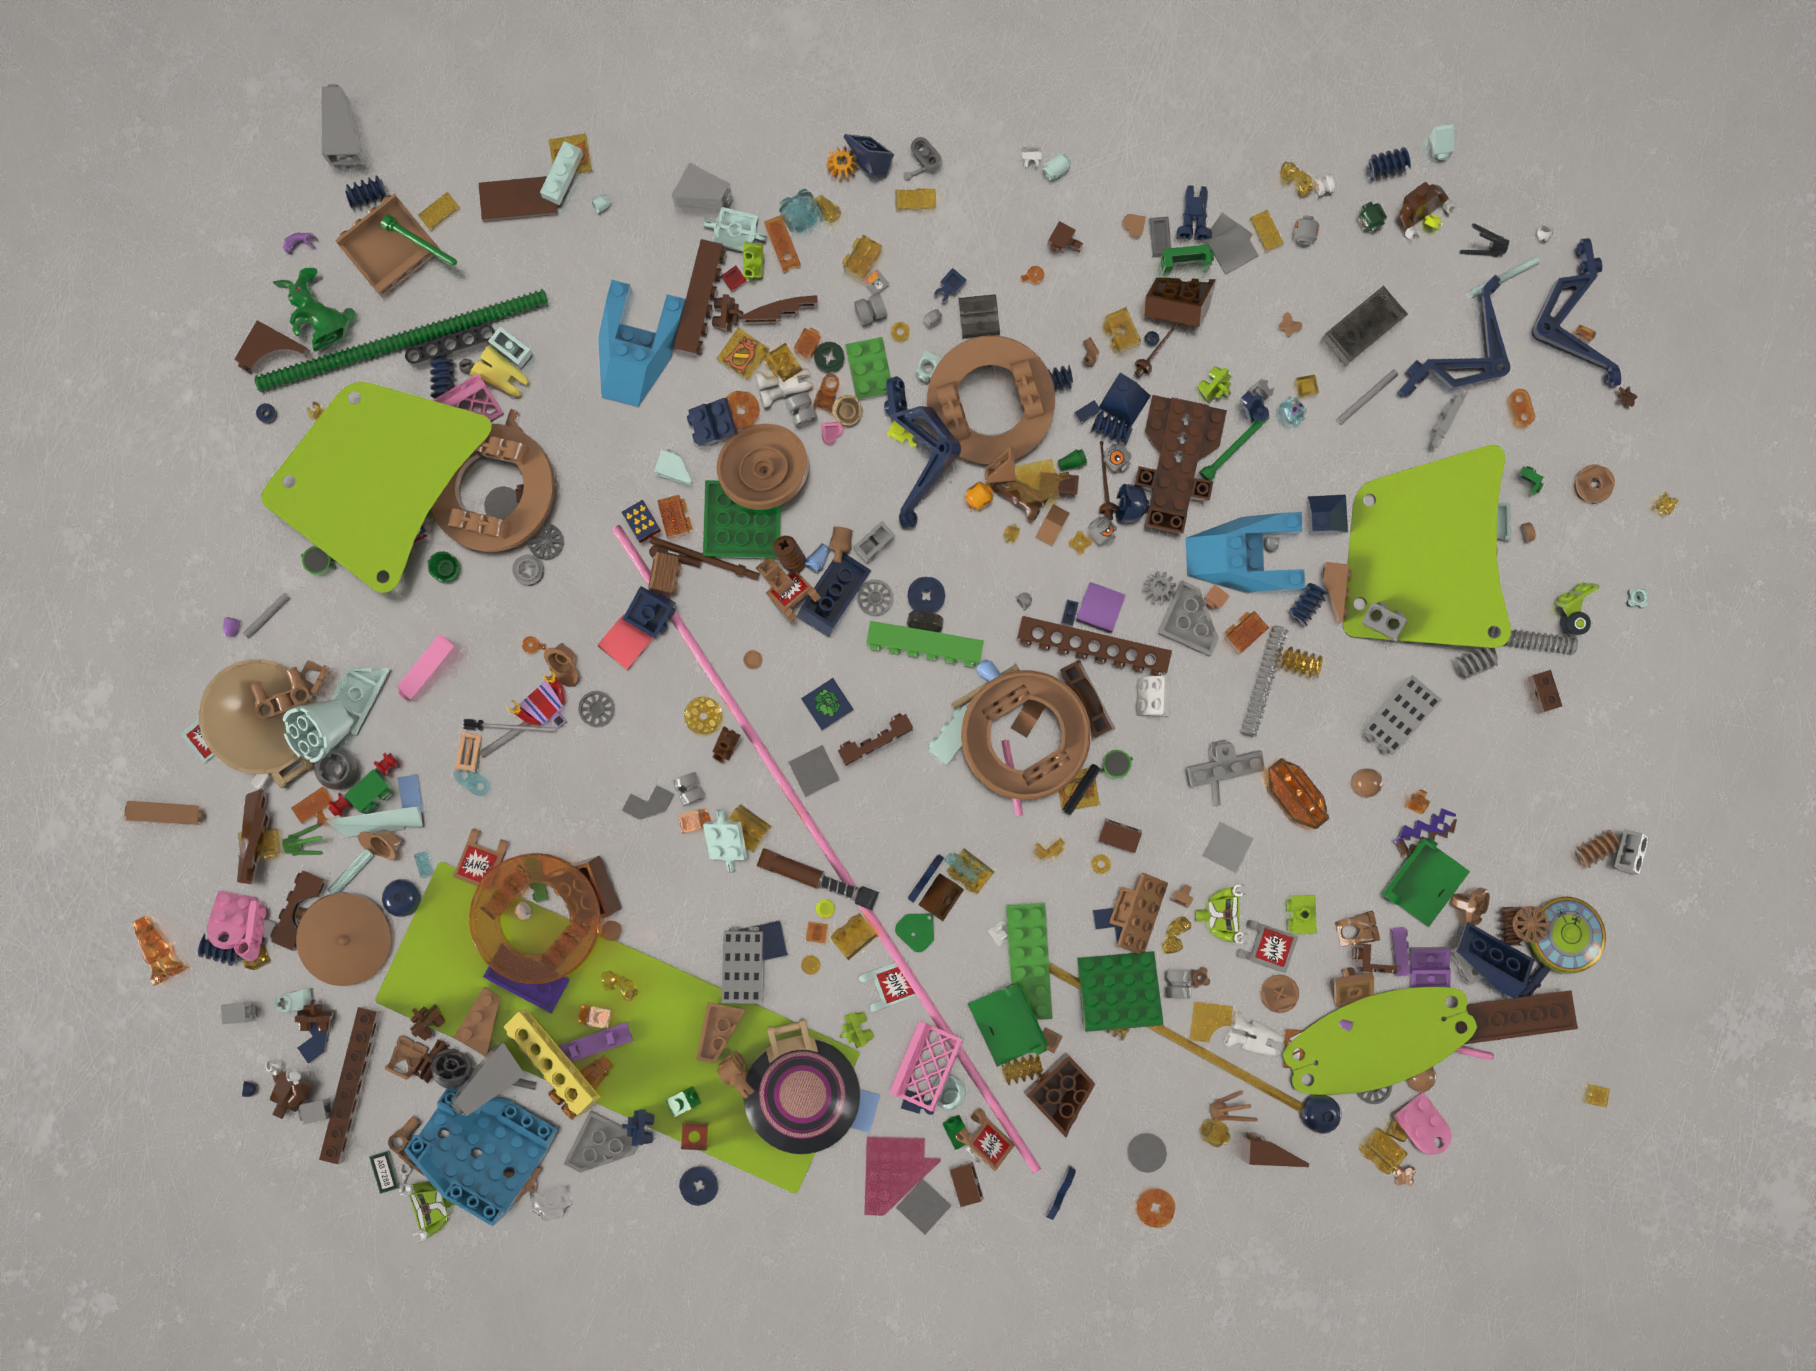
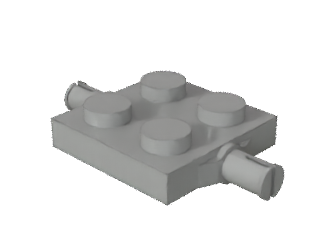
M1461 388L1457 397L1454 400L1450 399L1446 403L1442 411L1444 416L1437 420L1433 428L1436 430L1433 435L1435 439L1431 444L1433 447L1439 448L1440 443L1445 438L1444 435L1448 432L1457 412L1463 404L1468 390Z

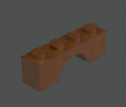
M1075 661L1060 669L1068 686L1082 701L1095 738L1115 729L1081 661Z
M305 870L297 874L294 881L296 886L293 891L289 892L286 899L288 904L279 914L278 919H280V922L271 932V942L291 951H296L297 909L303 901L309 898L320 897L327 879Z

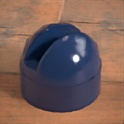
M1154 331L1147 332L1144 337V342L1149 347H1155L1160 340L1158 333ZM1150 334L1152 337H1154L1156 339V342L1150 337H1148V335Z
M244 1081L242 1097L253 1096L256 1092V1086L252 1082Z

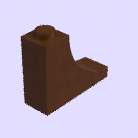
M257 320L234 360L239 363L238 367L248 372L250 369L255 372L260 364L274 355L294 353L307 357L310 350Z

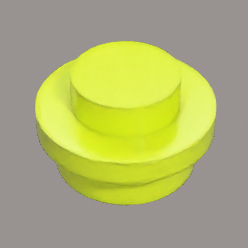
M1433 214L1430 217L1425 216V224L1435 229L1443 225L1440 222V217Z
M822 899L816 905V913L821 918H829L835 912L834 903L828 899Z

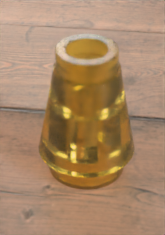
M819 195L815 199L814 203L826 221L832 223L840 217V208L823 195Z

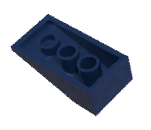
M843 552L841 563H836L833 559L814 587L821 598L814 602L808 596L801 606L797 617L829 637L871 570Z
M1469 922L1465 924L1456 950L1496 989L1513 999L1526 988L1535 959Z

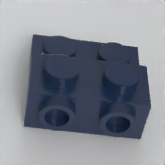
M721 398L688 410L687 421L693 426L695 433L692 434V437L699 446L706 447L738 434L727 398Z
M640 586L623 620L656 638L659 633L663 635L668 626L665 623L668 618L672 619L677 610L674 608L676 602L660 593L656 595Z

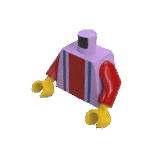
M550 668L549 670L552 674L549 677L545 676L544 673L542 674L546 681L520 704L511 700L515 704L513 709L506 708L524 722L534 725H540L541 723L546 725L551 721L559 728L566 721L559 713L565 708L563 705L565 694L563 686Z

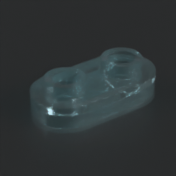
M462 769L459 771L455 770V780L476 796H484L488 793L490 784L479 773L467 770L468 777L463 779L461 775L465 771ZM479 783L483 784L482 790L477 789Z

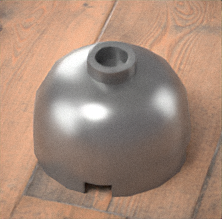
M446 1049L437 1053L432 1061L431 1070L433 1079L438 1085L443 1088L453 1089L461 1086L467 1080L471 1070L470 1059L463 1052L461 1054L456 1052L457 1050Z

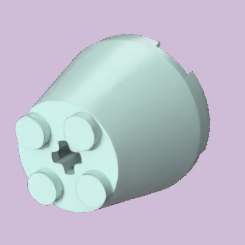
M338 699L296 706L288 710L283 717L286 726L284 736L288 745L299 758L303 756L310 760V762H316L324 758L349 733L350 727L353 725V719L348 715L342 702Z

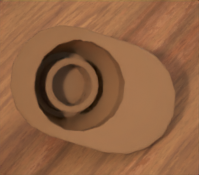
M560 643L555 648L546 649L544 659L549 668L554 671L555 677L565 686L575 685L578 681V673L574 666L576 661L574 652L565 646L564 643Z
M386 829L380 830L375 834L364 831L358 835V840L364 849H368L373 854L388 860H395V852L402 842L400 837Z

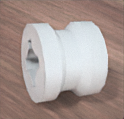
M1331 174L1326 175L1324 178H1315L1316 190L1319 196L1324 195L1326 192H1335V185Z

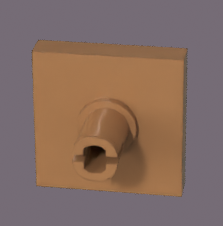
M1353 967L1349 968L1350 972L1348 968L1344 969L1342 972L1344 978L1334 979V1002L1336 1007L1346 1006L1374 995L1373 972L1356 975Z

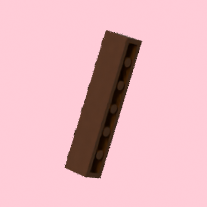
M704 239L700 240L673 348L677 353L697 357L698 352H702L704 342L701 341L702 334L707 332L708 323L705 322L707 316H711L713 305H710L711 298L716 296L717 287H715L716 279H720L722 269L719 268L721 261L724 262L726 250H724V246L721 243Z

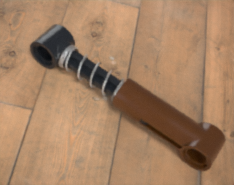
M763 848L756 865L812 888H826L829 892L833 891L837 895H844L845 898L849 897L852 901H855L856 905L872 911L879 892L867 887H853L848 885V883L840 882L839 879L835 880L831 876L827 877L822 870Z

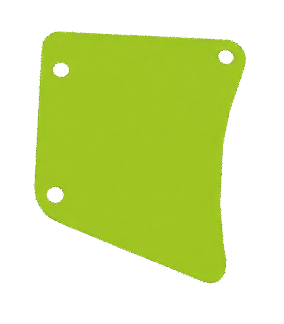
M368 382L352 383L344 387L335 396L269 480L261 494L262 503L374 591L380 593L392 591L400 581L412 545L427 513L455 472L488 437L491 432V421L486 416L391 388ZM351 392H358L360 394L361 400L358 404H351L349 402L348 396ZM287 475L295 478V485L291 488L283 485V479ZM382 570L389 573V580L386 583H380L377 580L378 572Z
M1487 445L1374 479L1360 488L1353 502L1347 563L1349 564L1348 569L1351 570V579L1347 581L1349 598L1345 600L1347 617L1343 619V628L1351 637L1392 640L1362 624V620L1372 602L1377 604L1379 601L1387 605L1388 610L1392 612L1397 610L1406 615L1405 619L1408 622L1398 641L1498 648L1507 643L1511 635V625L1500 585L1497 562V512L1505 465V453L1500 446ZM1373 494L1375 496L1376 502L1373 506H1366L1363 503L1365 495ZM1358 597L1364 598L1367 602L1363 610H1358L1354 607V601ZM1375 611L1372 614V619L1375 621L1382 618V613L1379 611ZM1390 621L1389 628L1397 629L1400 625L1399 621ZM1491 626H1498L1500 628L1501 634L1498 638L1489 637L1488 629Z

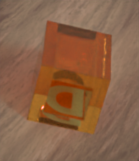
M804 328L794 346V351L811 360L815 350L822 341L821 336H819L820 333L813 328L809 330Z

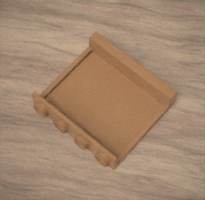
M395 193L392 196L388 195L385 197L381 205L377 208H371L367 212L366 217L356 220L352 224L353 227L351 229L341 232L337 237L338 239L335 240L381 297L434 255L396 231L383 229L381 221L387 214L396 218L400 226L439 249L437 244L425 232Z

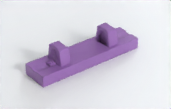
M626 1022L558 1047L573 1062L631 1042L633 1038Z

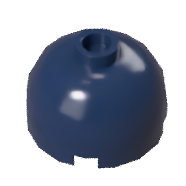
M1122 484L1117 493V498L1120 499L1119 506L1117 505V520L1123 522L1140 520L1145 511L1149 509V500H1147L1144 490L1133 484Z
M408 879L391 881L382 893L384 908L389 914L396 917L412 915L417 910L421 901L419 888Z
M1314 1095L1308 1098L1305 1107L1302 1108V1120L1307 1128L1319 1134H1326L1334 1131L1340 1124L1342 1111L1339 1104L1332 1097Z

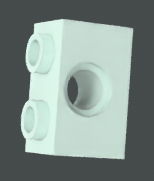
M499 327L488 341L490 345L520 368L523 367L533 354L528 347L502 327Z

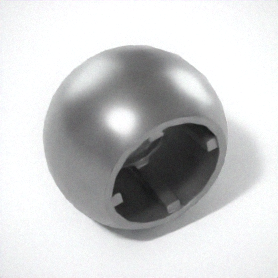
M333 748L324 758L315 762L314 772L317 780L324 787L338 790L345 788L354 780L357 773V765L355 759L348 751L341 748ZM335 756H341L346 762L336 760ZM330 759L331 762L328 764L327 770H324L326 762ZM336 764H340L342 768L339 774L333 772V767ZM329 774L330 776L337 778L335 779L336 782L329 781L326 775Z

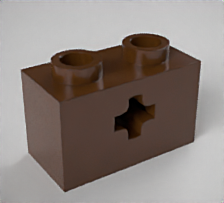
M1551 670L1528 677L1539 713L1563 706Z

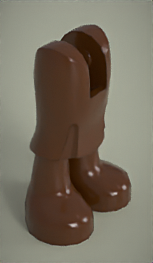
M1017 478L1016 481H1005L1011 485L1009 489L995 482L992 488L999 495L1011 500L1016 506L1022 507L1027 512V519L1032 523L1041 511L1040 506L1043 507L1051 496V492L1036 490ZM1025 496H1029L1030 498L1035 500L1039 505L1025 499Z

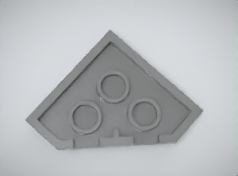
M1181 580L1158 633L1211 656L1219 637L1212 623L1209 611L1204 603L1199 587Z
M590 1111L564 1165L581 1173L634 1155L638 1146H631L632 1137H627V1129H622V1126Z

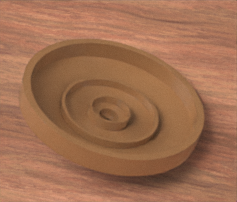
M757 424L740 430L737 435L732 436L725 443L717 460V476L725 494L736 504L755 510L774 508L792 499L803 487L809 471V460L802 441L789 429L775 424Z
M349 892L333 893L314 902L303 914L296 935L297 951L304 967L322 982L336 986L355 985L372 977L384 964L391 944L389 924L381 909L370 899Z

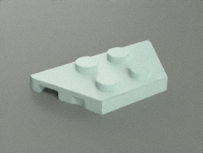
M346 669L330 700L338 699L342 702L348 715L353 719V725L350 727L352 734L357 735L391 671L390 669Z

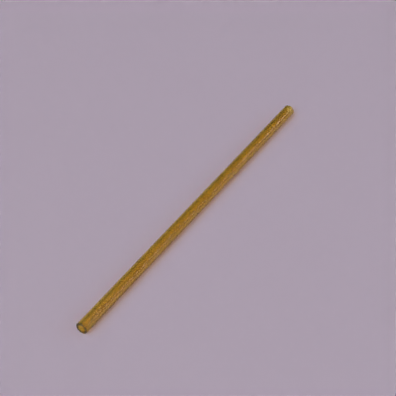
M1049 962L1050 974L1081 990L1079 978ZM1164 1025L1147 1027L1302 1113V1108L1305 1107L1304 1103Z

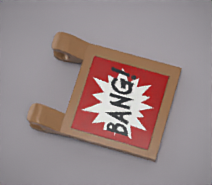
M798 572L787 574L794 582V585L781 596L773 588L766 592L767 596L791 622L797 618L791 608L807 594L814 602L821 598L817 591Z
M473 828L453 877L490 890L509 843L501 839L497 851L475 844L480 832Z
M979 1108L971 1115L973 1121L981 1124L979 1129L971 1137L969 1131L963 1128L956 1134V1139L969 1146L987 1165L996 1171L1015 1145L986 1117L985 1112Z

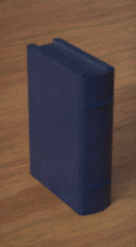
M780 920L750 926L759 927V931H764L763 960L787 955ZM748 927L741 928L740 930L748 931Z

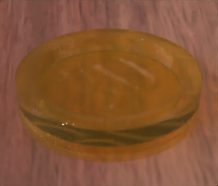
M813 955L806 956L801 962V968L806 974L813 975L819 971L820 961Z

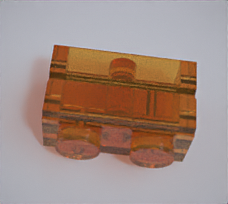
M675 495L657 500L667 539L690 534L689 529L692 528L690 517H686L684 510H687L685 499H681L680 495Z
M1247 611L1239 618L1241 620L1240 624L1237 626L1233 624L1225 631L1227 635L1224 639L1239 655L1269 629V626L1255 611L1251 614Z

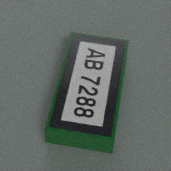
M389 1150L369 1156L379 1193L382 1194L398 1189L399 1184Z

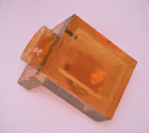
M698 809L679 814L678 819L681 832L687 833L703 829V824L706 821H710L707 809Z

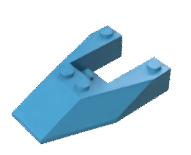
M611 280L598 337L601 397L639 407L672 358L685 299L667 294L656 333L622 324L632 291L630 284Z
M1302 512L1240 517L1187 537V576L1244 593L1303 591L1305 589L1304 569L1264 571L1263 556L1264 535L1300 534L1303 531Z

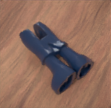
M1188 185L1185 192L1183 225L1177 228L1176 235L1183 239H1192L1193 219H1197L1195 240L1211 239L1212 230L1206 227V218L1208 217L1206 212L1208 201L1207 187L1201 186L1199 197H1193L1194 186Z

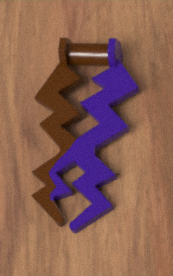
M1442 808L1440 817L1433 813L1430 825L1420 820H1417L1415 830L1404 825L1400 836L1394 839L1402 856L1406 857L1412 854L1417 847L1411 844V850L1409 851L1403 838L1410 841L1412 835L1420 839L1422 829L1428 831L1429 837L1435 840L1436 834L1448 838V832L1454 833L1457 819H1454L1451 826H1449L1447 823L1444 824L1445 815L1455 817L1456 814ZM1438 823L1444 824L1443 830L1437 828Z

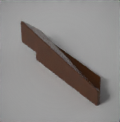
M259 789L245 796L237 874L238 883L251 885L253 883L270 815L265 809L267 796L264 790Z

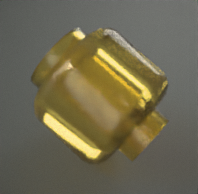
M1217 1119L1207 1120L1201 1127L1200 1133L1202 1134L1203 1141L1214 1147L1226 1145L1230 1140L1229 1127Z

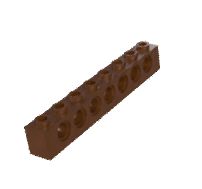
M1022 616L1017 636L1020 644L1025 646L1036 644L1039 645V649L1050 651V648L1058 649L1057 653L1068 655L1069 652L1075 653L1078 658L1087 659V657L1095 658V662L1103 664L1109 661L1114 663L1113 666L1124 668L1125 665L1131 666L1133 671L1143 672V670H1148L1154 676L1167 674L1172 650ZM1035 629H1039L1043 632V637L1036 639L1033 637L1032 632ZM1053 634H1059L1062 638V641L1060 643H1054L1051 640V636ZM1072 638L1079 639L1080 646L1077 648L1072 647L1070 640ZM1091 642L1098 644L1099 650L1097 652L1089 650L1088 646ZM1111 646L1115 647L1118 653L1116 656H1110L1107 653V649ZM1128 651L1135 652L1136 659L1134 661L1126 658ZM1145 656H1153L1155 663L1153 665L1146 664Z
M358 1007L319 1160L334 1164H340L343 1161L381 1011L366 1007Z

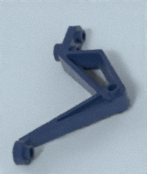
M1590 238L1580 239V243L1577 244V252L1581 254L1580 270L1584 275L1562 277L1554 283L1534 325L1533 333L1540 340H1544L1607 368V383H1610L1611 386L1621 385L1619 366L1560 326L1597 278V273L1602 272V260L1600 257L1594 258ZM1576 287V290L1555 317H1552L1551 312L1562 289Z
M1496 274L1481 289L1488 358L1428 359L1423 364L1416 360L1407 370L1412 376L1399 389V393L1403 396L1406 394L1410 396L1417 388L1415 384L1419 380L1423 382L1430 374L1428 370L1450 390L1502 378L1509 373L1510 363L1489 295L1490 291L1494 293L1501 285L1499 283L1501 279ZM1484 368L1485 372L1454 379L1445 369Z
M895 376L889 378L886 382L888 400L884 403L885 411L891 416V419L934 451L900 509V524L903 528L908 529L915 527L918 520L913 508L950 464L960 455L961 445L932 407L918 406L907 410L905 384L900 377ZM923 417L939 436V440L915 423L914 419Z

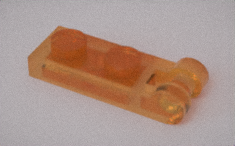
M782 215L764 221L783 272L789 270L788 268L795 265L797 267L801 265ZM791 254L792 258L785 261L784 256Z

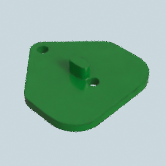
M930 913L906 914L896 924V934L913 951L923 952L934 941V917Z

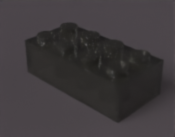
M1383 285L1327 331L1322 338L1342 362L1348 366L1403 321L1408 313Z

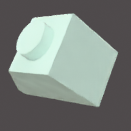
M1454 124L1434 127L1428 136L1432 159L1446 160L1454 152Z
M667 449V451L661 450L654 470L655 474L692 486L690 476L680 456L677 455L678 452Z

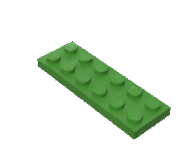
M1046 903L1008 904L1006 906L1011 984L1015 982L1020 983L1037 1020L1053 1019Z

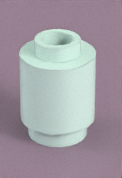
M1058 153L1045 163L1042 170L1050 180L1057 179L1071 168L1069 165L1071 161L1066 154Z

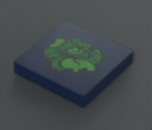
M834 678L801 698L822 731L854 710Z

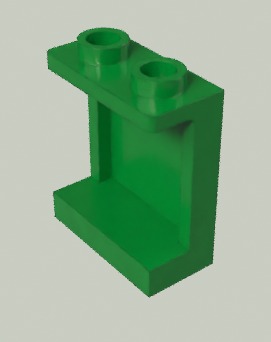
M1209 244L1163 249L1160 257L1162 276L1170 275L1173 263L1202 261L1203 271H1208L1212 261H1214L1213 250H1210Z

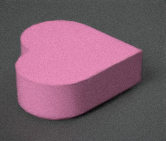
M839 422L821 423L823 442L827 445H833L837 437L843 434L842 424Z

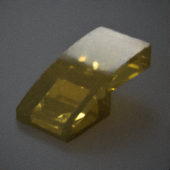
M917 188L916 190L897 189L895 191L896 210L936 208L935 189Z

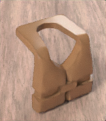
M309 660L306 662L300 676L311 690L310 693H319L329 672V667L326 665L322 667ZM314 670L320 672L315 684L306 680V671Z
M1373 910L1335 923L1342 947L1380 940L1378 927L1375 926L1377 923ZM1353 924L1360 931L1355 939L1343 936L1342 929Z
M401 1035L396 1042L397 1046L394 1048L389 1064L385 1066V1070L407 1080L413 1075L414 1069L423 1055L426 1054L428 1048L417 1042L413 1043V1040ZM401 1060H406L408 1072L400 1073L394 1069V1065Z

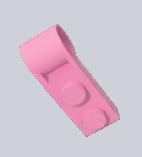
M257 900L250 901L245 939L237 941L234 947L235 953L249 962L254 961L259 956L260 944L264 935V920L267 915L266 907Z

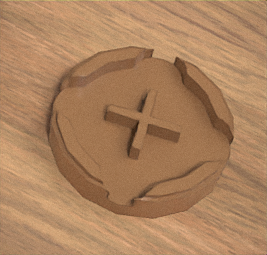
M1282 974L1273 975L1262 984L1260 991L1261 1000L1270 1011L1277 1013L1288 1012L1295 1007L1299 999V988L1290 977Z

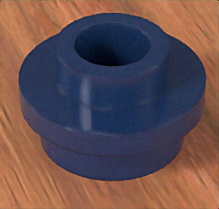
M268 403L261 404L256 410L257 418L265 423L272 421L276 414L274 407ZM267 409L269 411L268 415L263 416V410Z

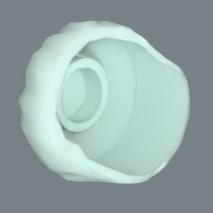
M948 1076L937 1103L940 1108L953 1110L963 1104L966 1097V1088L961 1080ZM940 1077L935 1081L934 1087L939 1085Z

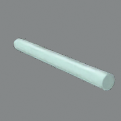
M1536 256L1499 275L1498 277L1501 279L1499 283L1539 264L1538 257ZM1487 282L1469 291L1471 296L1474 297L1482 293L1481 289Z

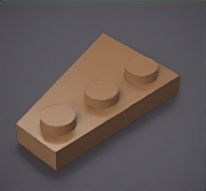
M483 987L453 1038L481 1055L486 1056L489 1052L501 997Z
M707 1003L696 1060L710 1063L717 1062L745 1013V1009Z

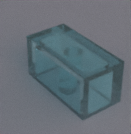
M425 851L415 854L414 858L420 878L433 875L428 853Z

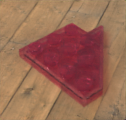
M867 1136L864 1215L884 1216L941 1162V1158L924 1157L925 1138Z

